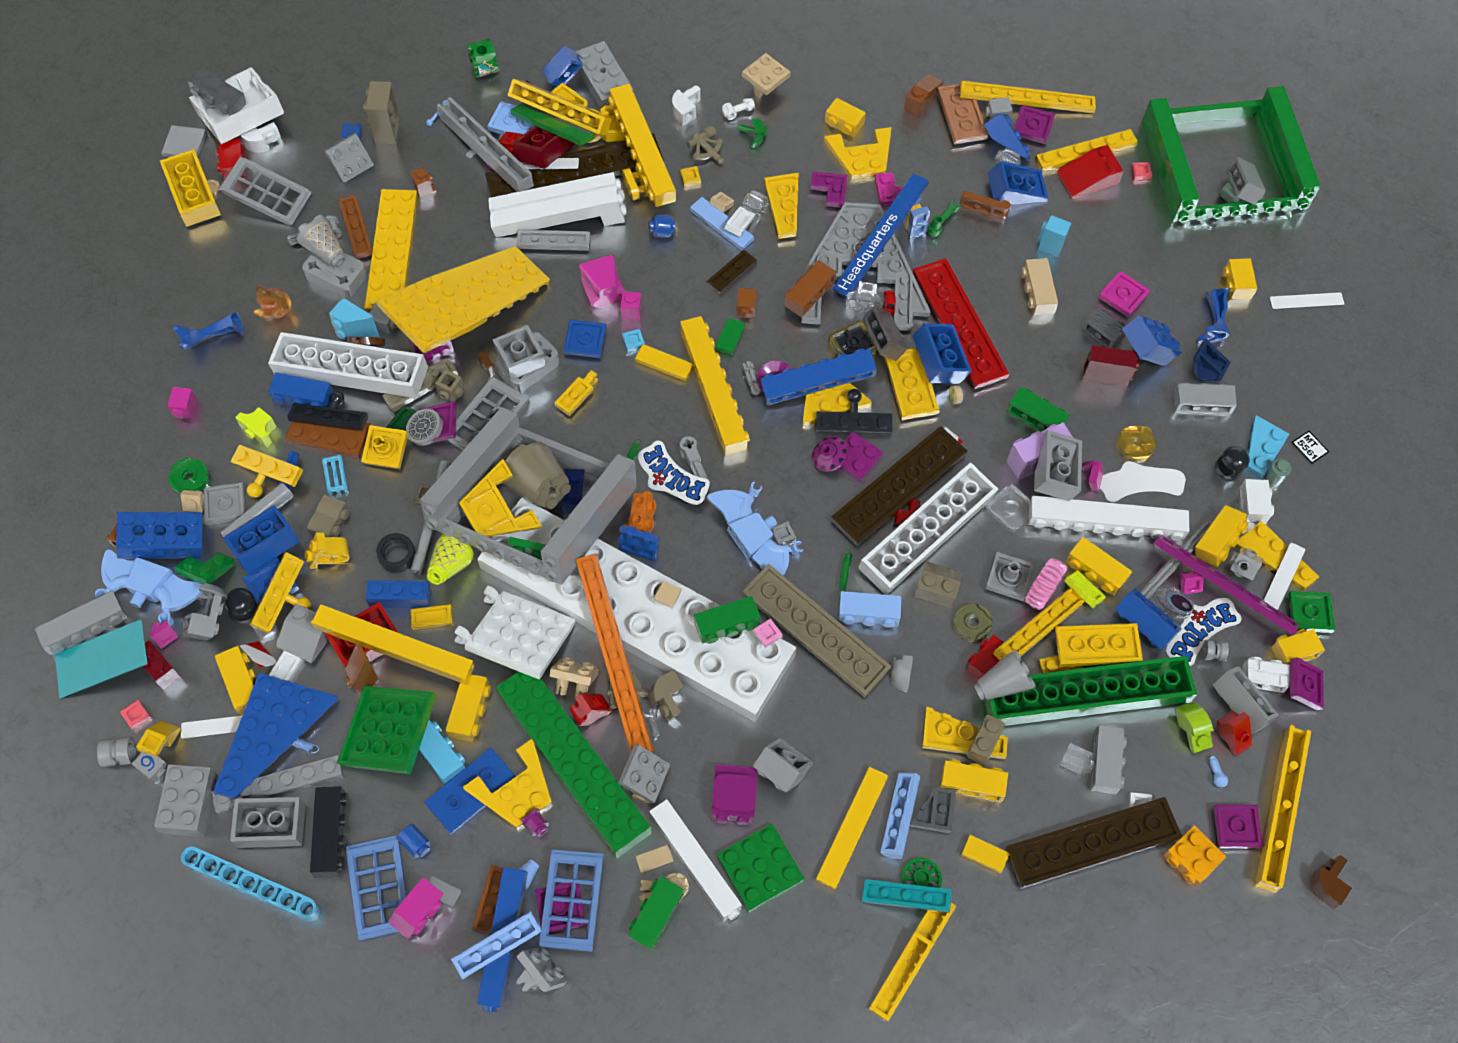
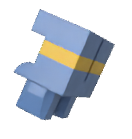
M921 196L902 221L910 238L927 232L930 210L927 206L921 207Z

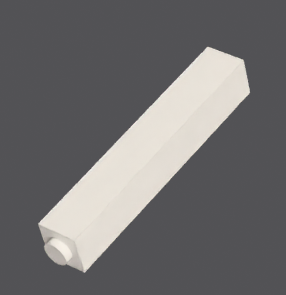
M665 800L650 810V818L723 922L727 919L731 921L739 916L742 904L669 801Z

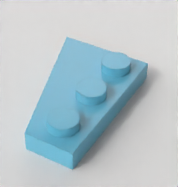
M1255 415L1250 435V447L1248 449L1250 462L1246 470L1263 478L1288 438L1289 433Z

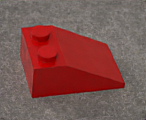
M1104 145L1090 150L1057 170L1056 173L1071 198L1074 199L1119 184L1124 170L1110 147Z

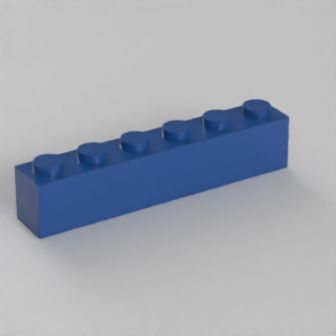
M859 349L853 354H840L835 359H822L813 365L804 364L798 369L783 370L780 374H767L761 378V387L766 404L771 405L876 376L877 369L871 350Z

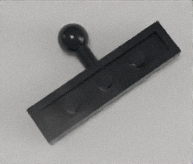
M851 389L847 393V400L850 402V412L817 411L816 431L892 433V413L858 412V403L862 399V394L858 389Z
M334 391L329 396V407L293 403L287 417L290 422L363 431L368 420L367 412L337 409V406L344 403L345 398L341 392Z

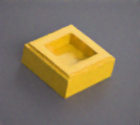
M697 166L680 169L684 187L701 184Z

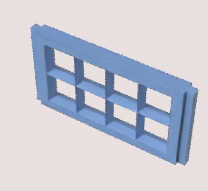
M398 835L346 846L359 941L399 932L388 923L389 921L386 922L384 908L399 905L407 897L400 844L397 839ZM392 849L394 862L378 866L376 853ZM372 854L373 867L357 871L355 857ZM395 867L397 881L380 884L379 871ZM374 872L376 886L360 889L358 875ZM397 886L399 900L383 903L381 889ZM377 890L379 904L362 908L361 894ZM380 909L381 923L365 927L363 913Z
M552 849L539 947L593 951L604 854ZM558 863L574 864L573 877H556ZM578 865L595 866L593 880L578 879ZM555 882L572 883L570 897L554 896ZM576 884L592 885L591 899L574 898ZM553 901L569 902L568 916L551 915ZM573 904H590L589 917H572ZM550 920L567 922L565 936L549 935ZM571 922L588 923L586 938L570 936Z

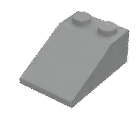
M1047 430L1035 471L1034 491L1070 501L1081 492L1082 440Z

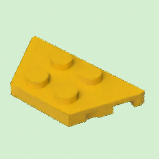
M848 383L806 395L803 426L816 423L817 411L850 412V402L847 400V393L849 390L857 388ZM861 392L862 399L858 403V410L871 407L872 405L871 400Z

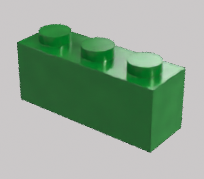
M1023 387L1019 388L1009 402L1006 411L1040 432L1053 424L1058 425L1064 422L1066 425L1070 414L1064 409L1054 406L1048 400L1040 398L1031 390Z
M753 596L694 614V624L702 644L706 642L708 644L714 643L719 638L725 636L733 637L743 630H754L760 625L761 620Z
M660 876L659 879L656 878L650 887L651 895L648 899L645 898L639 907V910H641L639 917L634 918L628 928L630 930L629 937L650 949L655 948L686 891L685 888L664 876Z

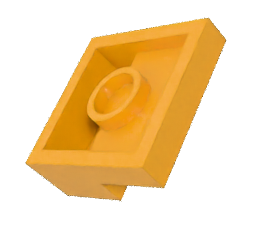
M1195 825L1164 854L1168 863L1172 867L1177 868L1183 874L1184 879L1195 887L1226 858Z

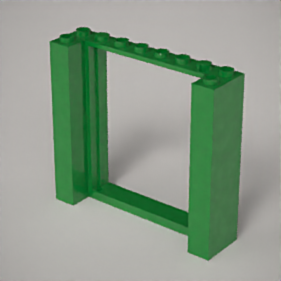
M1284 86L1267 88L1263 98L1260 100L1171 109L1167 98L1150 99L1141 123L1172 222L1200 221L1210 218L1218 219L1229 216L1236 217L1238 215H1254L1257 213L1309 208L1321 185ZM1254 117L1282 198L1258 200L1255 205L1249 202H1237L1197 207L1199 202L1198 192L1176 124Z

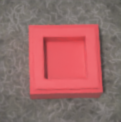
M1150 162L1132 163L1131 169L1134 181L1152 179Z
M139 700L120 711L132 729L151 718Z

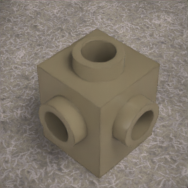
M446 369L435 383L438 395L443 400L455 402L464 393L462 377Z

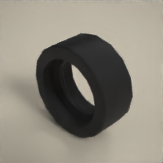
M400 533L388 534L383 537L376 548L377 558L381 566L393 573L404 572L409 569L416 553L410 538ZM394 544H404L408 550V554L404 559L398 562L386 560L384 553L388 547Z

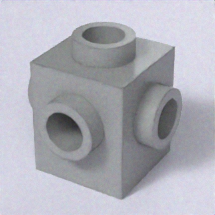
M1240 548L1239 552H1234L1229 560L1232 563L1230 570L1240 578L1246 577L1253 580L1262 565L1263 558L1257 556V553L1251 549Z

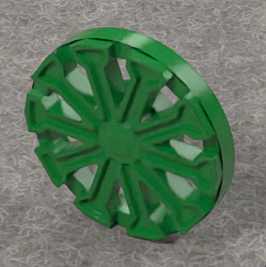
M916 858L906 864L902 871L901 880L902 884H906V880L913 881L910 883L911 885L940 888L942 885V873L933 861L927 858ZM920 862L924 863L923 869L920 867ZM912 864L915 865L916 871L911 868ZM931 865L933 868L927 871L928 866ZM906 872H910L913 876L906 875ZM937 873L938 877H931V875ZM930 882H937L938 885H937V886H934V885H933L932 883H930Z

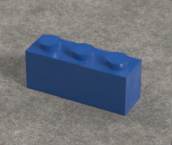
M276 372L268 390L272 401L277 404L293 405V403L322 407H329V396L334 392L329 382Z
M367 581L365 599L369 607L380 602L384 609L430 607L432 589L428 581Z
M1136 588L1130 591L1115 608L1123 620L1137 623L1139 634H1144L1150 639L1151 645L1161 650L1182 630L1179 625Z

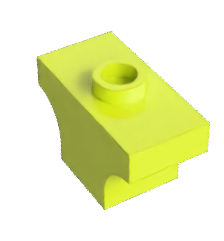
M258 407L250 414L240 412L235 417L240 427L244 429V433L250 439L255 438L266 448L272 444L270 434L276 428L272 417Z

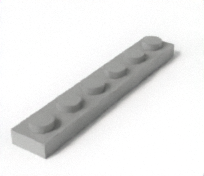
M335 755L256 778L236 799L272 798L343 777L342 767L340 764H337L339 756ZM211 791L214 808L217 813L234 808L233 799L216 795Z

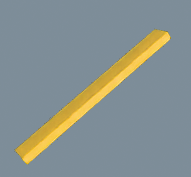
M961 81L960 98L989 101V99L1009 97L1010 103L1017 105L1093 114L1096 110L1095 96Z

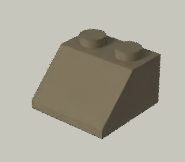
M924 561L914 597L953 608L963 572Z

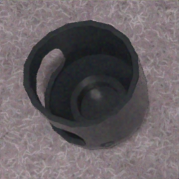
M1240 446L1228 447L1217 459L1215 471L1225 479L1234 480L1239 478L1249 465L1250 457L1248 452ZM1221 458L1225 466L1233 470L1231 475L1224 474L1219 468V460Z
M245 588L231 590L227 594L228 598L225 600V607L230 619L238 624L251 621L257 610L254 595ZM231 614H250V616L247 619L243 620L235 619L231 616Z

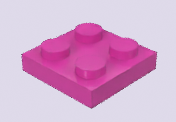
M1119 271L1102 290L1098 298L1126 317H1129L1149 295L1150 290L1122 271Z

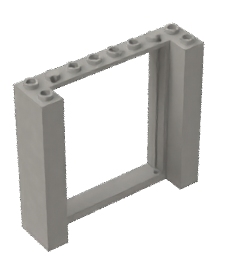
M501 407L420 499L425 524L431 530L444 533L447 537H454L466 545L469 544L482 552L494 555L498 559L508 561L516 567L524 568L532 574L540 575L550 582L562 585L577 566L576 559L585 556L637 488L635 461L617 454L609 464L520 428L518 414ZM536 441H540L548 446L559 463L598 478L542 549V560L457 524L465 515L459 502L502 459L506 461L508 456L522 444L536 443Z

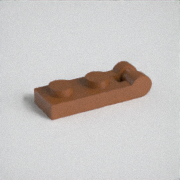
M963 191L960 199L961 208L1002 220L1008 217L1011 203L1007 200L1000 202L967 191Z

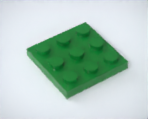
M773 823L717 854L718 860L748 913L805 881L804 876Z

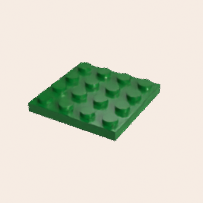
M364 686L337 764L343 767L411 775L437 695L426 691Z

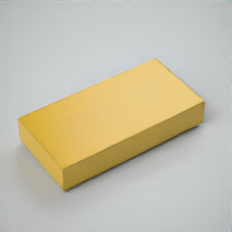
M451 604L410 609L412 630L453 625Z
M969 835L961 856L1001 874L1009 854L998 847Z

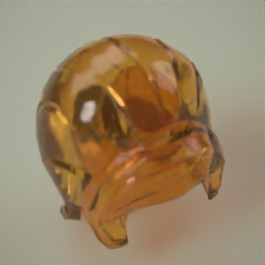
M261 284L257 285L256 303L261 305L262 308L255 310L254 315L260 316L265 322L271 321L274 318L282 319L286 317L291 310L289 295L282 289L263 288Z

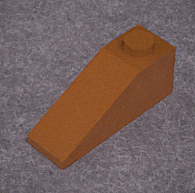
M930 74L925 76L907 94L904 110L919 117L937 93V87L942 86L944 81Z
M357 644L345 668L348 676L344 678L349 688L354 687L358 693L363 690L364 686H373L380 681L361 644Z

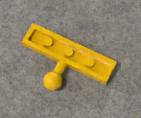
M242 445L238 446L230 461L237 466L258 473L255 481L250 483L246 489L247 494L252 498H257L262 494L263 489L261 485L265 477L295 487L303 472V469Z
M287 552L284 553L249 625L270 633L285 601L294 606L298 604L310 610L311 602L308 598H296L289 594L304 563L303 560Z

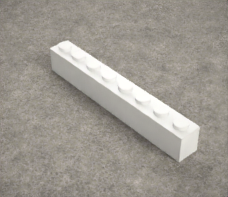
M1032 496L1029 502L1028 525H1033L1037 528L1054 527L1057 530L1073 529L1078 532L1086 530L1093 531L1094 533L1107 532L1114 535L1128 534L1134 537L1149 536L1154 539L1164 535L1171 540L1180 541L1184 540L1189 533V510L1074 499L1066 501L1060 498Z

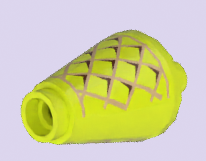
M442 534L435 544L428 568V580L435 585H439L466 568L473 560L474 553L472 547L454 537H447L445 534Z

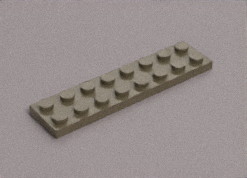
M770 564L742 591V595L745 597L753 596L756 606L864 698L891 669V665Z

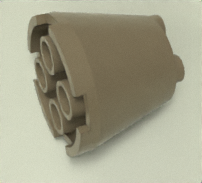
M540 441L529 445H520L505 461L513 478L503 482L504 487L512 494L534 504L553 509L571 490L569 480L552 450Z

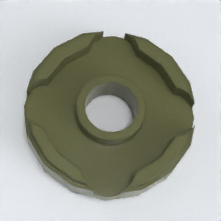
M966 603L955 612L952 622L956 634L963 640L980 642L991 633L993 617L983 605ZM968 619H976L978 621V625H969Z

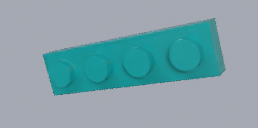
M865 879L862 901L864 903L950 913L952 889Z

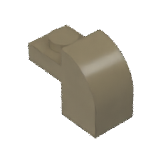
M675 670L662 675L651 686L648 694L650 706L658 704L661 715L666 717L667 721L674 719L681 713L672 696L678 694L684 688Z

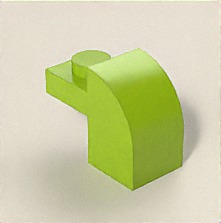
M1194 701L1176 707L1178 726L1187 732L1190 751L1196 753L1213 747L1210 732L1214 730L1206 711Z

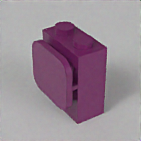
M715 764L711 820L721 824L728 823V821H735L739 825L754 823L757 786L756 768Z

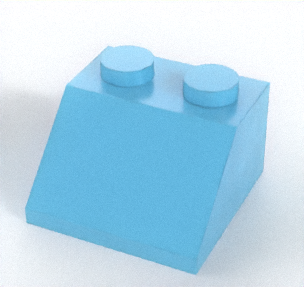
M344 298L329 313L332 321L331 324L336 331L335 334L342 340H347L348 337H379L373 316Z

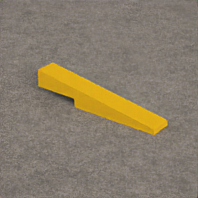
M951 903L950 913L929 910L926 912L870 1006V1010L889 1021L956 908V905Z

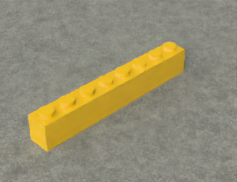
M630 84L611 88L610 97H608L609 105L614 108V117L620 122L619 128L621 133L625 134L627 147L630 146L631 157L637 162V171L639 174L642 173V182L644 187L648 188L650 201H653L656 207L675 202L676 189Z
M702 316L680 321V331L725 455L747 450V442L750 441L749 434L742 427L744 425L743 418L736 411L738 410L736 400L731 397L732 389L730 384L725 381V370L719 365L721 363L718 352L715 353L714 351L715 343L713 338L708 335L709 327L707 322L704 323Z

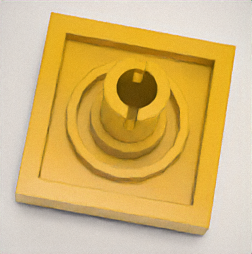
M370 425L361 462L363 464L400 470L409 433L404 430Z

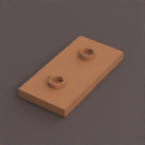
M960 84L937 87V94L954 144L988 139V132L984 126L977 101L960 98Z

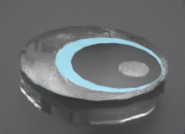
M1171 586L1160 587L1154 597L1157 607L1165 614H1172V617L1175 619H1186L1194 610L1191 599L1179 589Z

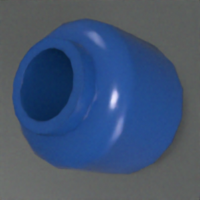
M656 214L653 216L652 221H649L648 230L652 232L655 238H669L675 233V220L670 215Z

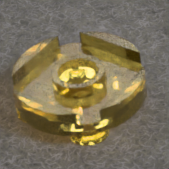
M1130 426L1122 430L1117 440V449L1122 456L1129 458L1131 462H1145L1153 455L1156 449V439L1148 427ZM1134 441H1137V442L1140 443V446L1137 447L1136 445H1134V444H1132V443H1133Z

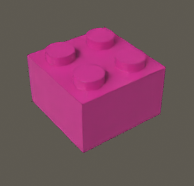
M423 877L395 909L388 923L408 940L413 934L417 937L428 922L427 917L432 919L443 902L440 900L443 893Z

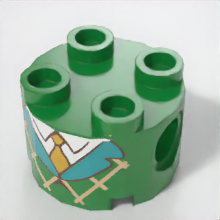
M490 38L467 44L470 63H473L475 78L499 72L496 53Z

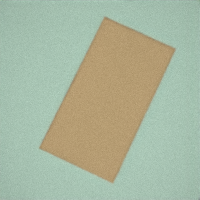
M668 845L635 856L641 873L674 862Z

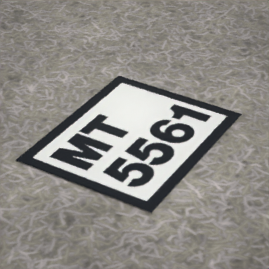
M1310 430L1291 442L1311 464L1330 452Z

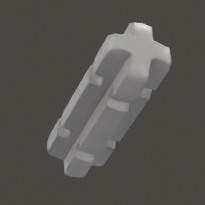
M746 361L742 364V367L746 371L745 376L748 385L751 386V393L757 396L762 393L757 383V374L753 363Z

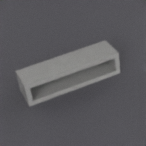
M110 591L36 627L35 631L43 649L50 655L62 652L73 644L81 643L87 637L101 633L112 625L120 624L128 616L119 597L113 591Z

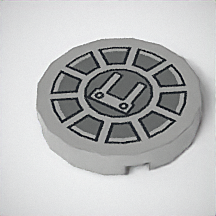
M433 409L419 410L412 415L406 425V431L409 433L408 439L420 446L432 443V440L440 435L443 421Z

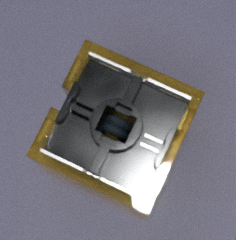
M861 319L828 335V344L837 356L840 354H853L859 349H870L873 357L879 354L872 337L868 335V329Z

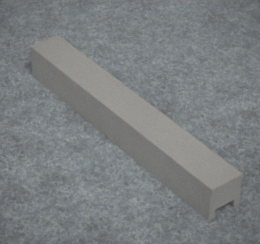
M451 97L442 106L440 104L436 105L439 118L517 192H521L534 186L532 173Z

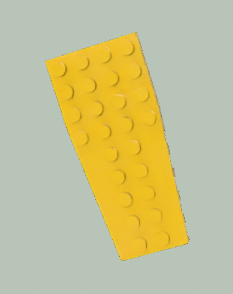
M514 246L420 280L378 299L377 306L423 353H426L470 332L487 322L488 317H495L500 314V310L503 308L509 309L515 301L526 299L527 294L538 292L539 287L544 284L546 286L549 285L550 279Z

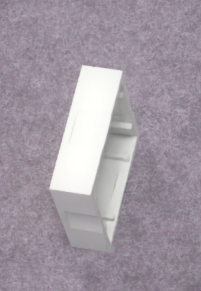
M252 68L225 80L226 83L243 92L246 100V105L239 112L231 116L223 114L213 105H208L199 96L193 95L189 97L197 115L221 144L284 114L277 95L268 85L262 82L260 76Z

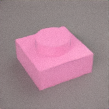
M771 618L753 630L765 648L782 638V633Z

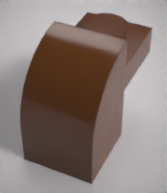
M1341 855L1335 859L1330 858L1324 867L1321 866L1312 875V888L1315 894L1332 909L1341 906L1352 887L1337 877L1348 861Z

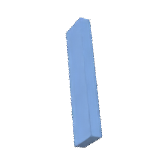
M703 197L690 207V211L741 251L754 241V236L746 230L740 237L725 230V225L730 218Z

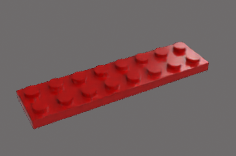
M945 258L914 268L913 275L939 324H951L955 327L972 371L968 378L974 389L1008 378L1009 372L948 260Z

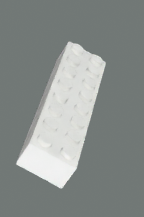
M283 332L280 333L268 362L274 375L276 372L329 382L331 385L411 398L418 397L428 369L423 354Z
M970 462L861 560L858 568L885 595H888L991 501L998 488Z

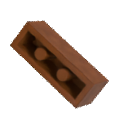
M818 260L815 265H811L808 268L807 273L803 277L801 276L792 289L787 290L784 296L785 307L802 318L835 283L836 271Z

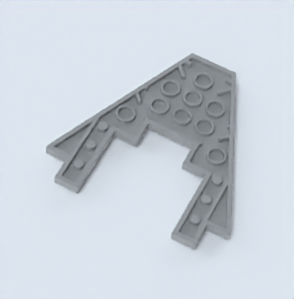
M845 202L801 276L803 277L807 273L808 268L820 260L836 271L835 280H838L841 277L842 265L850 264L885 214L881 205ZM893 234L871 267L877 268V283L895 284L896 306L894 321L899 330L912 331L913 316L929 317L930 310L901 247ZM822 297L802 317V323L820 325Z

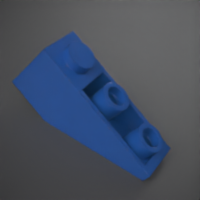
M1001 112L984 124L994 141L1027 160L1031 159L1029 147L1021 143L1020 139L1022 136L1017 129L1013 130L1011 126L1013 122L1008 115L1005 116Z

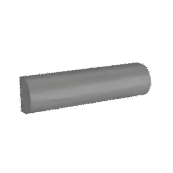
M284 483L279 484L221 531V536L225 537L274 505L277 509H280L294 495Z

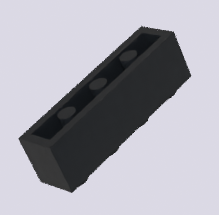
M341 786L315 787L310 873L314 878L340 877L341 870H344L345 867L342 848L346 847V836L343 835V827L347 826V815L344 814L345 806H348V793H345Z

